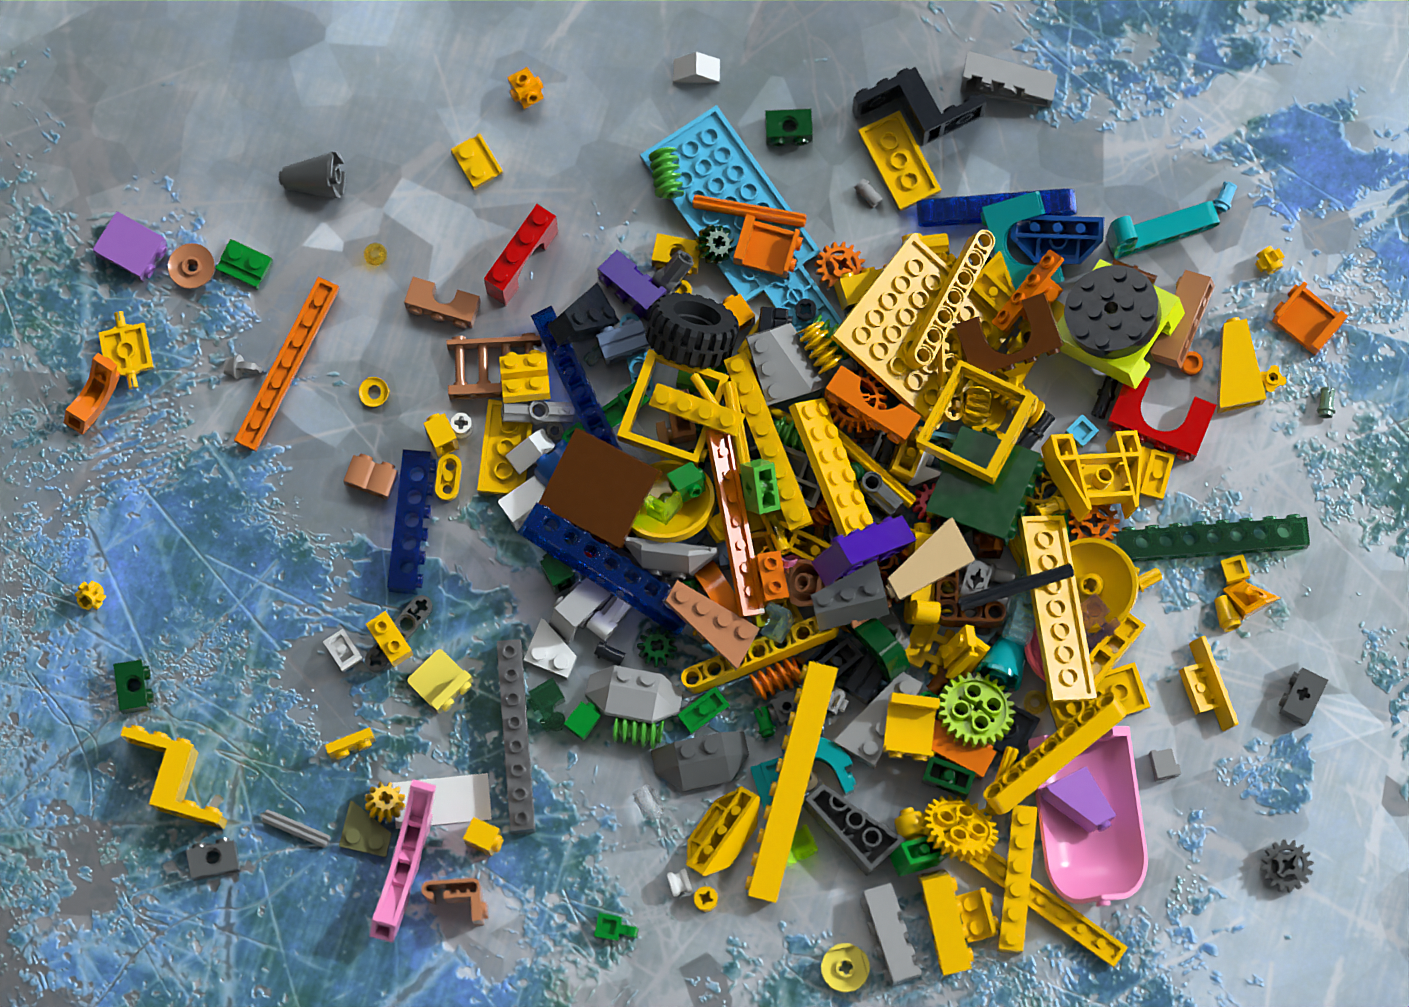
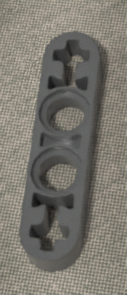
M425 595L416 596L393 622L406 642L430 616L433 610L431 600ZM418 602L421 604L427 602V610H420L417 614V617L420 618L419 621L409 614L410 610H412L413 614L418 610L416 605ZM407 618L413 621L411 630L404 631L400 628V623L403 619ZM376 642L365 656V664L370 671L378 673L384 670L390 661L383 654L380 658L381 665L375 664L371 666V657L377 658L381 654V651L377 650L380 646Z

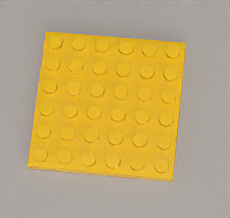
M911 234L830 338L909 409L920 415L921 420L926 423L927 419L925 417L931 405L935 406L938 401L936 398L939 391L937 354L930 364L918 370L910 369L907 366L905 356L947 279L951 268L914 234ZM958 277V281L963 285L962 279ZM971 288L949 330L957 332L955 324L979 316L989 344L995 350H998L1015 326L1012 325L1008 332L1005 333L993 325L992 320L998 312ZM948 296L949 302L953 304L952 298ZM937 315L938 320L943 323L941 316ZM927 334L928 340L932 342V337ZM949 337L945 339V343H949V346L953 344ZM961 344L962 361L968 363ZM917 353V358L922 362L921 355ZM946 359L945 367L948 370H952L953 366H955L954 362L951 359ZM965 376L963 377V395L974 382ZM942 417L935 430H937L944 422Z

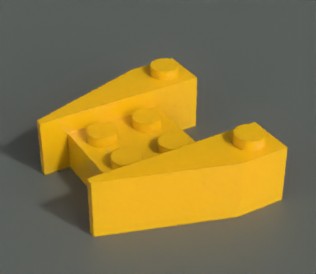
M1137 430L1116 431L1105 444L1107 453L1078 455L1073 434L1050 435L1042 445L1041 450L1046 469L1078 522H1082L1092 510L1091 505L1121 504L1124 519H1128L1139 507L1142 448Z

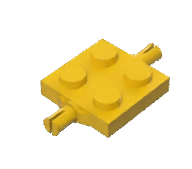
M119 311V314L115 312L116 326L110 330L98 332L102 354L117 364V371L120 372V376L127 377L128 388L131 390L134 386L137 389L139 386L136 374L154 369L145 323L126 324L124 312Z

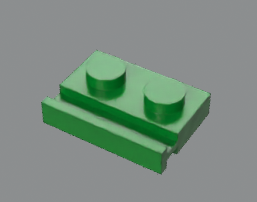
M230 239L215 269L258 289L273 259Z

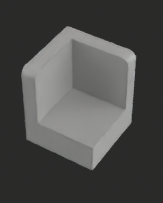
M1171 748L1156 751L1155 749L1149 752L1155 781L1178 777L1181 774L1180 765L1176 764Z

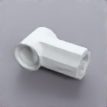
M616 592L605 607L594 614L586 627L603 641H607L617 629V624L631 609L633 604L622 594Z

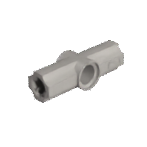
M535 400L504 404L502 401L501 418L502 422H528L534 425L541 423L572 424L574 406L573 402ZM532 408H540L543 412V416H535L533 414Z

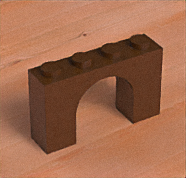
M1043 292L1021 300L1030 323L1031 334L1028 343L1019 352L1006 354L995 350L986 338L979 316L955 324L968 364L994 376L993 371L1000 368L1003 372L1016 368L1015 363L1023 360L1025 364L1038 360L1037 355L1046 352L1047 356L1061 352L1059 347L1064 346L1046 293Z

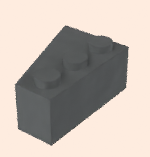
M877 561L864 566L811 595L819 631L851 624V621L854 620L859 622L889 614L887 598Z

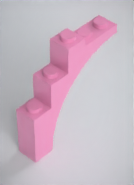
M414 779L411 782L398 842L384 889L372 919L370 937L392 943L395 939L409 904L411 886L419 869L422 849L430 832L436 785Z

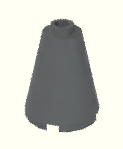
M329 152L284 166L282 171L279 172V183L286 190L340 198V195H343L345 190V171L340 170V164H344L339 152Z

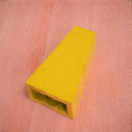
M1239 317L1226 320V323L1221 328L1217 413L1262 405L1267 399L1247 319L1240 320Z

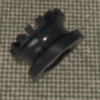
M806 298L798 301L795 308L796 317L802 321H811L816 314L815 303ZM800 306H811V314H801L802 309Z

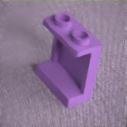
M116 211L92 250L96 257L103 261L106 259L144 282L146 278L152 276L155 271V263L159 258L162 259L168 247L163 236Z

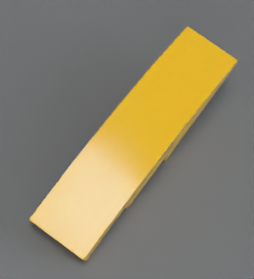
M1130 613L1120 624L1112 627L1101 643H1098L1089 654L1095 688L1146 628V624Z

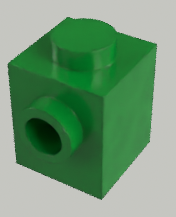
M692 461L667 474L669 487L681 504L691 498L698 497L706 491L704 481H706L705 474L701 468L697 469Z
M581 701L565 721L564 726L584 742L601 720V716L598 714L600 710L590 702L585 704Z

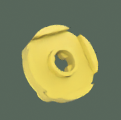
M841 943L831 947L825 954L821 964V973L824 981L831 989L843 993L859 989L866 982L870 972L867 955L850 943ZM843 961H846L847 965H852V969L849 970L847 975H844V972L838 969V967L842 966Z

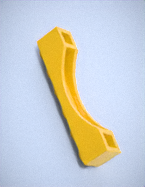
M1016 805L1011 809L1006 878L997 952L1022 954L1024 949L1038 807Z

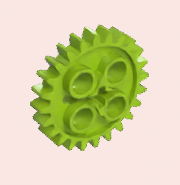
M968 672L965 679L961 675H958L957 682L951 679L948 684L949 687L944 686L942 691L944 694L939 696L938 710H941V712L937 716L939 719H944L941 727H949L946 734L954 733L955 742L959 738L963 739V746L968 741L971 742L972 748H975L977 742L980 743L982 748H985L987 741L992 746L996 739L1001 741L1004 737L1003 734H1008L1010 730L1008 726H1012L1014 720L1011 718L1015 715V711L1011 710L1015 703L1007 701L1011 693H1003L1006 686H996L998 679L990 682L989 674L984 679H981L980 672H977L975 678H972V675ZM972 691L977 697H971L967 692ZM987 705H994L997 711L990 710ZM960 709L965 715H958L955 710ZM974 723H981L985 728L979 729Z

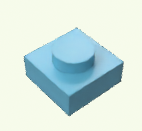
M1082 414L1065 433L1073 434L1074 441L1083 448L1099 432V429Z

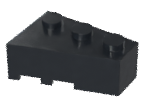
M597 282L548 324L547 327L559 346L596 338V335L600 334L599 331L609 326L614 327L620 321Z

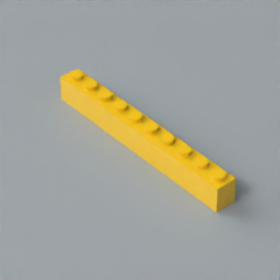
M812 661L808 662V666L803 665L800 679L804 681L802 688H797L794 697V702L797 703L796 711H791L787 724L791 726L790 734L784 735L781 749H785L783 759L778 758L775 772L779 773L777 782L772 781L769 795L773 796L771 805H766L763 819L767 821L765 828H760L756 841L760 843L759 851L753 853L750 866H754L752 876L747 875L744 889L748 890V896L774 903L777 901L838 668Z

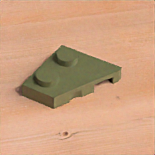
M350 801L339 847L387 858L392 833L374 818H371L355 802Z

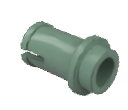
M1322 387L1320 389V405L1317 408V412L1321 418H1332L1336 412L1334 409L1336 390L1334 388H1331V391H1329L1330 387Z

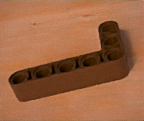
M939 517L937 521V530L943 525L942 521L944 520ZM959 570L936 582V602L940 603L941 611L948 609L953 613L950 617H944L940 613L938 624L941 626L964 627L965 625L974 626V628H998L1004 623L1006 608L999 601L967 609L976 612L977 616L974 618H969L964 614L967 610H961L958 602ZM948 586L952 588L953 593L944 594L941 588ZM990 611H997L1001 616L994 619L988 613Z

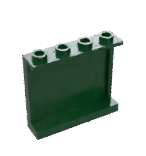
M961 426L950 452L987 469L1002 440ZM1015 444L994 484L946 462L925 510L928 518L936 521L938 517L945 520L953 518L956 524L1001 539L1003 544L1007 546L1009 540H1013L1017 533L1018 527L1016 524L1018 519L1023 518L1025 514L1027 498L1031 497L1034 493L1036 476H1040L1044 469L1041 453Z

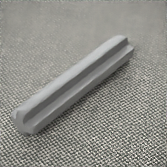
M266 810L262 817L263 822L323 848H326L330 842L331 837L271 810Z

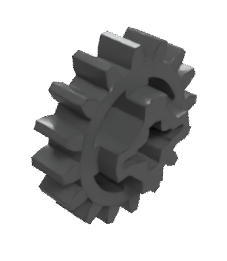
M1283 839L1281 846L1274 842L1272 844L1273 850L1270 848L1265 850L1268 857L1264 856L1261 858V861L1266 863V865L1262 866L1260 870L1267 872L1263 879L1267 880L1270 878L1271 883L1269 886L1273 887L1277 884L1279 892L1284 887L1287 888L1288 893L1293 891V886L1298 890L1301 889L1302 885L1300 882L1307 884L1309 879L1306 875L1313 874V871L1308 869V867L1313 865L1314 861L1307 860L1311 853H1303L1304 845L1296 847L1295 840H1292L1287 845L1286 839ZM1282 850L1292 851L1290 855H1283L1278 852ZM1293 858L1290 862V869L1281 874L1284 863ZM1299 858L1301 859V862H1302V869L1299 868V865H1298V859H1299ZM1271 862L1275 864V874L1272 871ZM1284 877L1296 879L1290 882L1282 881Z

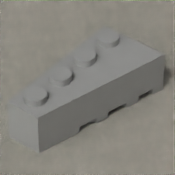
M618 548L614 552L610 550L602 558L601 561L603 563L600 566L596 567L594 565L586 573L585 576L587 578L584 581H577L570 588L569 591L571 593L565 598L561 596L553 604L554 610L549 625L568 644L575 638L576 629L579 626L584 629L594 616V611H601L611 598L609 596L611 594L614 596L616 592L619 593L637 575L640 565L623 549Z
M903 672L833 742L839 745L851 757L874 769L884 753L883 743L889 695L894 692L917 696L923 683Z

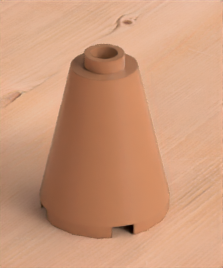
M799 559L793 567L788 568L785 574L789 598L791 599L789 601L800 607L812 606L811 595L827 586L824 585L811 563L812 560ZM838 577V578L834 581V583H835L836 581L842 579V578H841V577Z

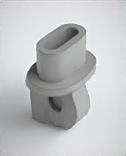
M236 354L235 357H226L224 374L233 375L235 379H239L243 373L261 374L263 367L244 361L242 355Z

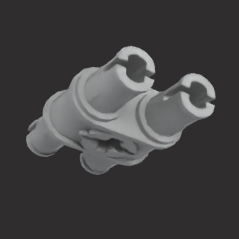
M975 560L959 570L964 573L965 578L962 581H958V598L990 588L989 585L993 581L1003 584L1016 580L1017 573L997 568L995 563L989 564ZM980 574L981 582L974 589L973 580H976ZM948 586L941 588L942 591L953 593L952 588ZM1010 596L996 601L1001 602L1007 608Z

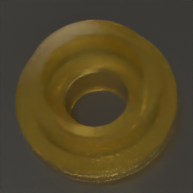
M380 243L369 244L364 250L365 261L372 266L383 264L387 259L386 248ZM375 250L380 252L377 257L371 256V253Z
M1037 690L1028 692L1023 699L1025 710L1031 714L1042 713L1047 706L1046 696ZM1032 699H1037L1039 701V706H1032L1030 701Z

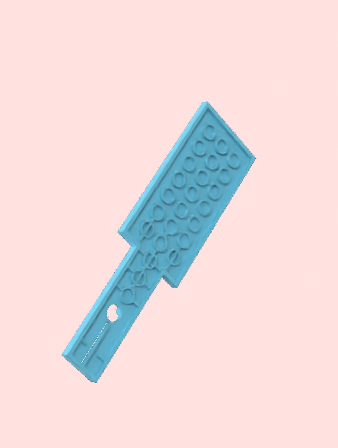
M717 105L640 154V158L652 173L653 170L650 169L651 161H649V154L663 147H674L677 149L671 155H677L678 160L672 163L680 165V168L675 170L674 173H681V177L675 181L683 183V186L677 188V190L684 191V195L669 199L696 237L699 236L698 232L700 229L706 228L711 224L715 227L723 225V232L726 230L730 231L728 238L734 239L730 243L734 250L729 253L730 257L727 260H722L721 263L716 265L736 294H741L746 303L764 292L774 308L789 309L788 316H793L792 325L797 333L812 325L820 314L822 315L821 321L825 322L828 318L830 319L831 328L836 323L839 325L842 323L841 318L804 268L805 264L816 258L821 252L804 227L755 219V221L794 232L795 229L800 230V237L803 238L800 251L795 250L793 259H797L793 273L789 272L787 279L733 264L734 253L745 217L692 207L694 195H701L792 211ZM805 298L812 300L816 305L814 318L807 322L799 320L795 314L797 302ZM800 306L802 309L801 314H811V306ZM860 386V392L866 389Z

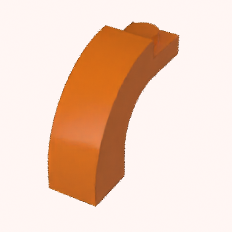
M99 353L94 356L90 375L84 388L65 411L64 424L82 435L99 417L118 383L120 372L117 371V364L110 358L104 357Z
M712 560L695 573L693 577L696 578L699 588L707 598L739 616L736 595L721 570Z

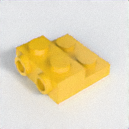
M531 350L528 354L521 355L509 352L505 356L499 357L504 404L551 399L546 352Z

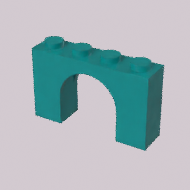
M1039 191L982 207L983 212L980 213L983 225L988 226V230L995 238L993 246L995 254L998 251L1002 253L1015 291L1036 265H1024L1014 260L1007 249V236L1012 226L1017 222L1045 213ZM1061 265L1051 276L1055 283L1065 281Z

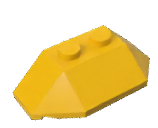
M740 786L735 791L716 799L688 838L686 865L704 877L730 867L757 828L760 797Z

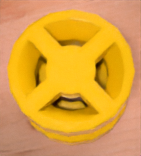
M703 886L697 889L694 895V904L697 909L702 912H710L717 906L718 896L713 888Z

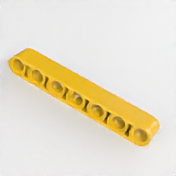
M981 230L967 239L906 353L905 362L910 369H921L930 364L936 356L995 244V238L990 231ZM978 239L982 241L983 247L979 244ZM968 258L972 260L973 266L969 263ZM958 277L962 279L963 285L958 281ZM948 296L952 298L953 304L949 302ZM937 315L941 316L943 323L938 320ZM927 334L932 337V342L928 340ZM917 353L921 355L922 362L917 358Z
M816 616L753 641L743 658V663L737 670L733 669L723 656L718 655L685 669L681 675V681L687 690L693 694L704 692L830 641L838 635L839 627L819 631ZM810 632L808 638L804 640L799 639L801 633ZM788 641L784 648H777L779 642ZM765 650V654L762 657H755L757 651ZM714 668H721L718 675H711V671ZM698 676L699 680L697 683L689 684V680L692 677Z
M1106 692L1099 696L985 789L983 796L998 815L1010 811L1125 717L1126 709L1113 692Z

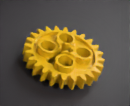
M948 795L946 800L942 796L939 797L938 801L933 799L931 804L927 805L921 817L923 820L921 826L924 827L922 833L929 835L927 842H935L934 849L940 847L942 855L948 852L950 859H953L955 855L958 856L960 862L966 857L969 863L973 858L980 861L981 857L986 858L992 852L998 840L996 837L998 831L995 830L997 824L990 822L992 819L991 815H984L985 808L981 810L977 808L978 803L971 805L968 798L963 802L960 796H957L956 800H954L951 795Z

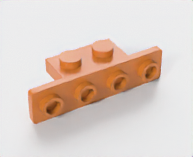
M1048 250L1016 292L1012 294L1004 307L997 313L996 317L992 320V324L1006 333L1020 316L1029 323L1021 300L1043 292L1046 293L1051 307L1063 291L1051 279V276L1063 263L1064 258L1054 251Z

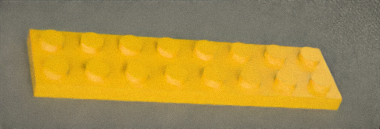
M1064 515L1024 516L1018 519L1027 576L1071 563L1073 567ZM1074 573L1073 577L1030 590L1050 703L1093 701L1097 698Z

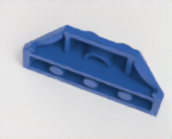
M1038 215L1021 220L1013 225L1011 228V238L1034 263H1039L1047 251L1052 250L1064 258L1062 264L1081 265L1103 242L1105 218Z

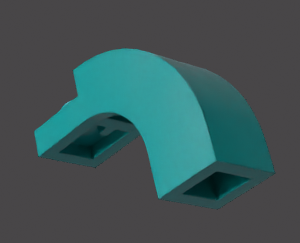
M820 737L814 761L825 763L833 770L845 796L853 793V786L856 785V781L851 771L846 772V769L853 767L852 760L839 745L831 740Z

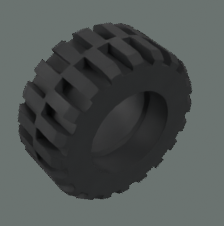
M674 292L671 295L665 294L654 302L645 337L651 349H654L655 353L662 355L668 361L672 360L675 364L687 365L689 368L700 367V369H707L710 367L713 369L724 365L723 360L732 356L739 332V323L730 309H726L723 304H718L711 298L707 299L698 294L691 295L685 292L683 294Z

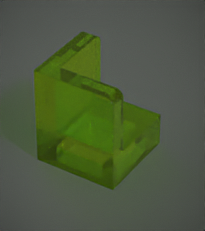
M675 491L671 496L663 493L659 499L649 495L644 501L647 515L664 525H667L683 506L681 493Z
M807 824L794 833L790 850L796 863L819 852Z

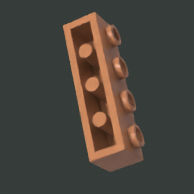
M1185 270L1183 276L1178 278L1175 295L1180 298L1185 314L1171 336L1160 332L1152 344L1150 352L1156 362L1179 369L1182 368L1215 288L1211 277Z

